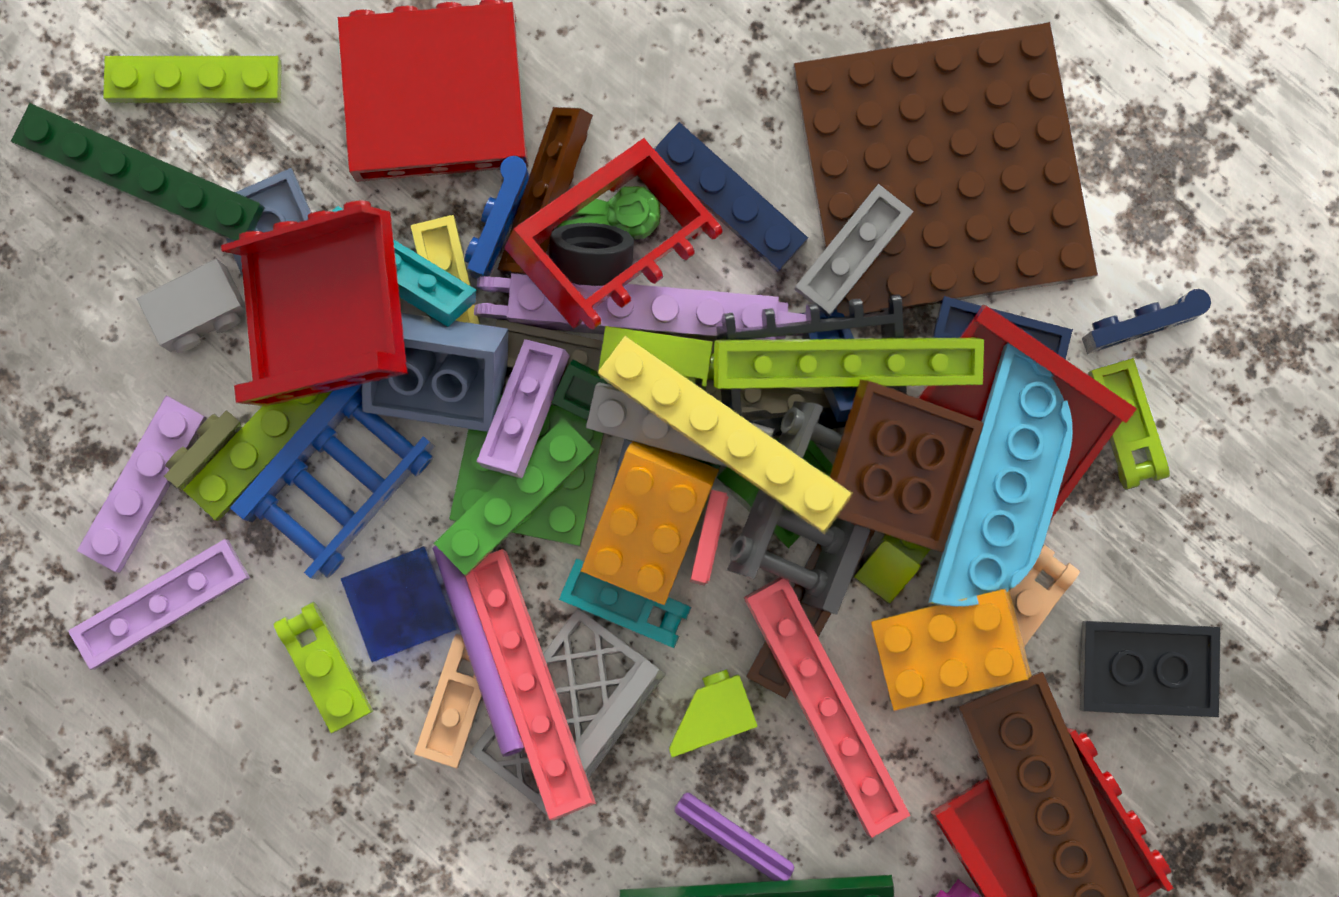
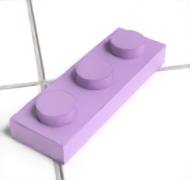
M524 339L477 459V463L483 468L523 478L570 356L564 349Z

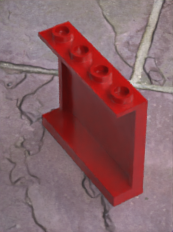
M482 0L479 2V5L462 6L457 2H444L436 5V9L419 10L415 6H399L390 13L375 14L372 10L360 9L350 12L349 16L338 17L349 172L356 182L500 170L503 160L510 156L520 157L525 162L526 167H529L528 152L525 144L515 25L517 20L513 2L505 3V0Z
M350 201L343 204V210L336 212H312L308 214V220L302 222H278L273 225V230L244 232L239 234V240L221 245L222 252L241 255L253 381L234 385L236 403L270 406L407 374L390 211L371 207V202Z
M983 304L960 337L984 339L983 385H926L918 399L982 421L1002 350L1007 343L1049 370L1054 375L1052 379L1058 386L1064 401L1068 402L1073 432L1071 450L1051 517L1052 520L1122 421L1127 424L1137 408Z
M1067 728L1139 897H1148L1159 889L1169 892L1173 889V886L1166 876L1171 873V869L1157 849L1151 852L1143 840L1142 836L1147 834L1143 823L1133 810L1125 811L1117 798L1122 795V790L1110 772L1102 773L1093 758L1098 755V752L1089 737L1084 732L1078 734L1075 729ZM987 777L930 812L982 897H1037Z

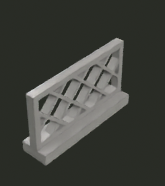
M577 608L543 655L547 666L558 662L566 661L569 686L555 689L557 694L570 693L573 718L566 720L568 725L574 724L575 746L586 777L589 779L666 673ZM582 622L594 631L596 650L572 654L570 636ZM602 638L614 647L603 649ZM564 646L565 655L556 656ZM623 653L635 662L624 678L607 680L604 655ZM597 657L600 682L576 685L573 660ZM618 685L609 697L608 687ZM601 688L603 707L596 715L580 717L577 691ZM592 721L582 733L581 723ZM490 724L470 753L537 805L536 807L548 816L540 792L538 793L526 784L523 764L530 763L528 757L523 758L521 751L515 754V759L498 762L486 752V749L496 737L492 724ZM516 765L517 776L508 770L506 766Z

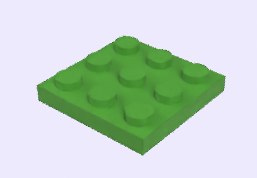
M551 405L536 444L564 418L595 449V452L512 533L581 547L604 433L586 428L588 420L559 406ZM468 429L449 517L451 521L456 522L505 475L504 473L483 468L477 463L478 456L488 434L487 431Z

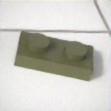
M227 410L220 417L212 414L197 430L196 433L200 438L189 450L184 446L181 447L168 460L165 465L169 469L164 475L166 480L179 492H182L242 428L240 421Z

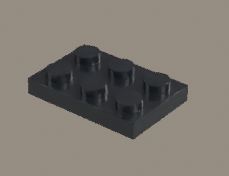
M1082 621L1080 711L1219 717L1221 627Z

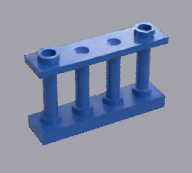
M362 384L334 390L234 502L230 509L243 520L253 522L256 518L260 520L267 519L314 560L304 572L309 578L319 580L322 575L329 578L344 562L345 557L341 555L343 551L411 474L417 477L427 468L433 460L430 452L435 446L424 436L414 446L378 414L363 412ZM345 417L348 419L354 417L403 459L386 479L381 477L336 438L338 433L334 429ZM316 450L319 453L325 451L373 493L356 513L307 472L308 466L305 462ZM286 484L289 486L295 484L343 526L327 547L277 505L279 500L275 496Z

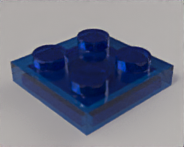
M426 546L341 578L372 663L458 630Z

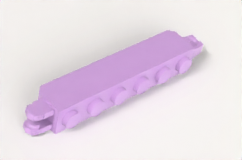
M511 274V278L485 276L477 278L476 288L486 292L509 293L508 306L481 303L474 307V315L478 317L508 320L509 322L549 330L604 334L605 326L711 341L713 344L717 340L716 327L722 326L723 313L734 314L736 328L762 326V310L773 308L776 324L806 321V314L788 312V303L778 302L779 297L626 284L624 288L631 297L629 304L621 308L609 297L594 308L602 321L598 327L592 330L582 321L578 327L573 329L528 275ZM572 283L585 299L603 287ZM795 334L792 336H802L803 334ZM786 336L750 340H785Z

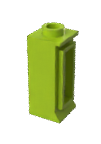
M605 326L599 370L626 336L692 383H702V390H706L707 380L714 381V353H711L713 342Z

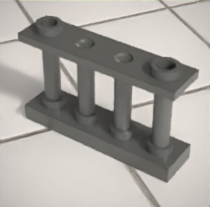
M794 401L792 408L783 417L781 423L782 433L778 442L803 459L810 440L837 453L843 435L817 423L823 409L822 406L816 403ZM759 489L743 531L731 547V561L727 570L755 579L759 568L804 587L805 593L801 601L802 603L837 615L871 529L836 518L831 527L823 534L795 513L784 509L782 504ZM776 525L821 545V553L812 571L766 551Z

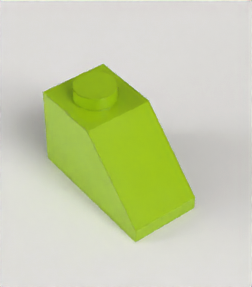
M726 669L702 678L704 687L695 690L669 745L672 757L758 727L740 675L737 674L730 677Z

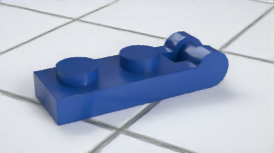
M510 156L501 163L500 171L504 180L497 198L490 197L484 207L481 222L486 224L480 238L473 237L466 250L464 261L469 263L467 270L473 278L491 276L516 216L529 179L526 164L520 157Z

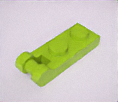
M1134 358L1088 372L1090 377L1137 408L1127 424L1122 421L1109 439L1117 463L1118 476L1123 488L1128 490L1140 486V481L1150 478L1154 481L1169 478V466ZM1144 448L1147 461L1135 464L1132 451Z
M313 601L301 608L302 613L291 619L285 616L274 622L273 625L332 734L372 713L373 710L323 614ZM311 628L317 640L303 646L298 635Z

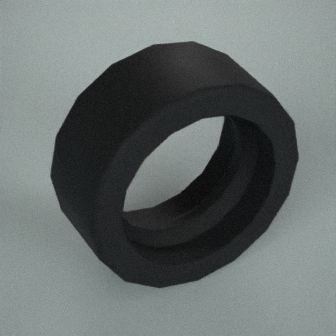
M572 223L560 226L552 231L549 258L571 283L587 286H605L632 266L634 238L628 232L606 224Z

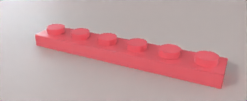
M498 550L489 554L465 577L549 820L554 821L592 806L596 802L509 556L505 550Z
M779 577L743 597L866 834L873 838L911 816L789 581Z

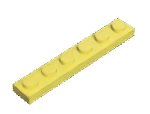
M626 336L598 371L602 379L823 534L826 533L852 497V493Z

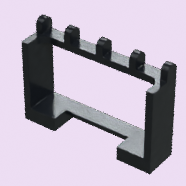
M899 294L889 295L888 308H880V313L866 315L863 313L862 300L851 299L849 302L850 316L821 320L817 303L807 304L806 321L776 324L773 308L762 310V326L736 328L734 314L723 313L722 326L716 327L717 340H750L881 325L882 339L904 338L902 299ZM885 386L907 394V386ZM740 388L721 389L722 403L751 423L773 428V436L781 435V423L786 412L773 414L767 410L742 412ZM823 407L817 423L828 429L844 428L847 421L837 422L831 407Z

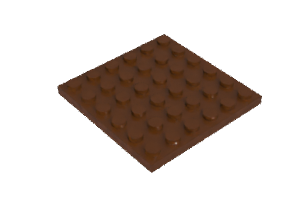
M1050 22L794 63L793 73L824 249L828 247L878 184L913 210L909 219L837 306V312L843 313L845 317L850 316L849 302L851 299L862 300L863 313L866 315L880 313V308H888L889 295L899 294L902 299V308L909 309L940 304L944 296L964 300L1093 279L1098 276Z

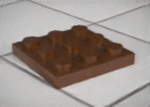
M860 380L829 477L852 493V497L836 518L943 553L984 422L872 381Z

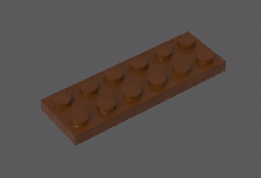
M1037 672L1032 674L1027 680L1011 683L958 705L959 713L1037 897H1139L1044 673Z

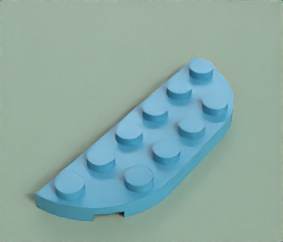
M1009 343L1004 345L981 421L984 422L928 601L931 604L953 607L979 604L978 595L1005 588L1007 592L1014 588L1024 579L1036 563L1047 535L1071 450L1072 418L1068 402L1064 401L1058 386L1052 379L1054 375Z

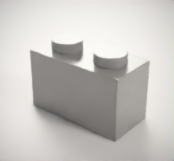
M217 258L136 298L159 345L170 352L176 350L177 353L191 350L201 343L200 337L214 330L217 333L226 332L241 323L240 317L246 315L245 303L227 267Z

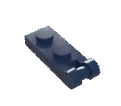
M1193 289L1169 307L1161 309L1159 302H1155L1133 310L1135 317L1119 322L1118 316L1114 315L1092 323L1093 331L1082 337L1087 355L1191 322L1210 309L1211 298L1206 291Z

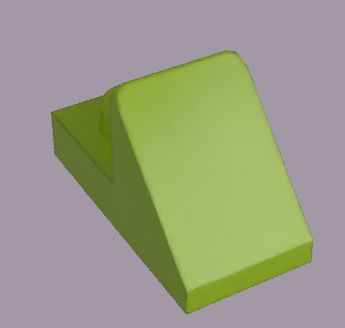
M885 534L857 571L854 578L890 604L920 569V563L931 549Z

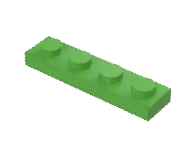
M563 418L535 445L522 479L505 474L434 544L467 576L595 452V449Z

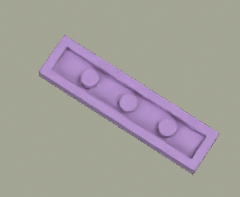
M165 396L77 549L78 552L114 572L120 573L171 485L164 477L169 471L165 466L166 463L181 447L184 446L189 450L194 445L199 436L196 432L208 419L207 417Z
M224 539L80 623L68 632L88 668L95 670L250 579L229 540Z

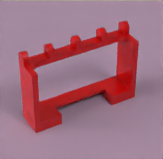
M643 138L515 227L504 249L573 329L578 327L583 321L588 328L593 330L602 323L600 316L594 310L595 307L609 297L619 307H625L631 302V297L624 288L626 284L641 273L651 283H657L663 278V273L656 262L673 250L682 259L688 260L695 254V251L687 239L691 237L695 240L703 231L711 239H716L723 233V230L716 219L647 140ZM638 176L683 228L585 299L539 245L550 237L555 227L608 190L613 193Z

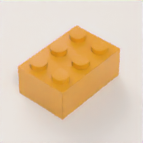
M632 441L624 455L581 572L665 605L719 469L679 453Z
M1005 588L978 595L979 604L956 607L934 605L871 622L893 711L1030 678L1031 671L1009 590L1006 592Z

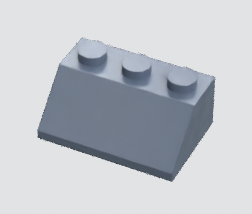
M401 313L407 374L362 384L363 412L488 432L501 400L507 372L508 329L454 321L447 327L433 317Z

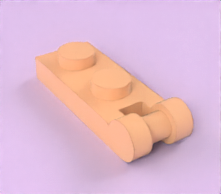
M1043 544L1041 553L1030 572L1019 584L1009 590L1024 647L1080 573V570L1072 564L1064 565L1053 556L1055 552L1045 544ZM1042 570L1055 579L1048 589L1035 581Z
M455 634L414 753L415 755L454 768H459L482 700L475 674L472 677L458 672L462 660L470 662L462 635Z

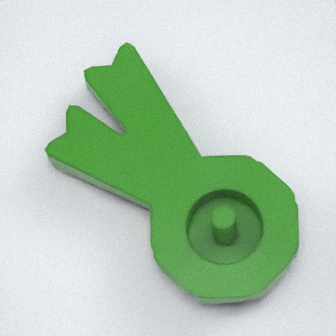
M625 186L609 202L595 199L572 215L583 218L564 221L557 228L572 223H599L618 227L628 232L634 240L644 239L660 223V202L643 186Z

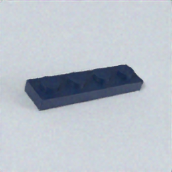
M680 122L654 148L702 205L777 272L807 242L808 237Z

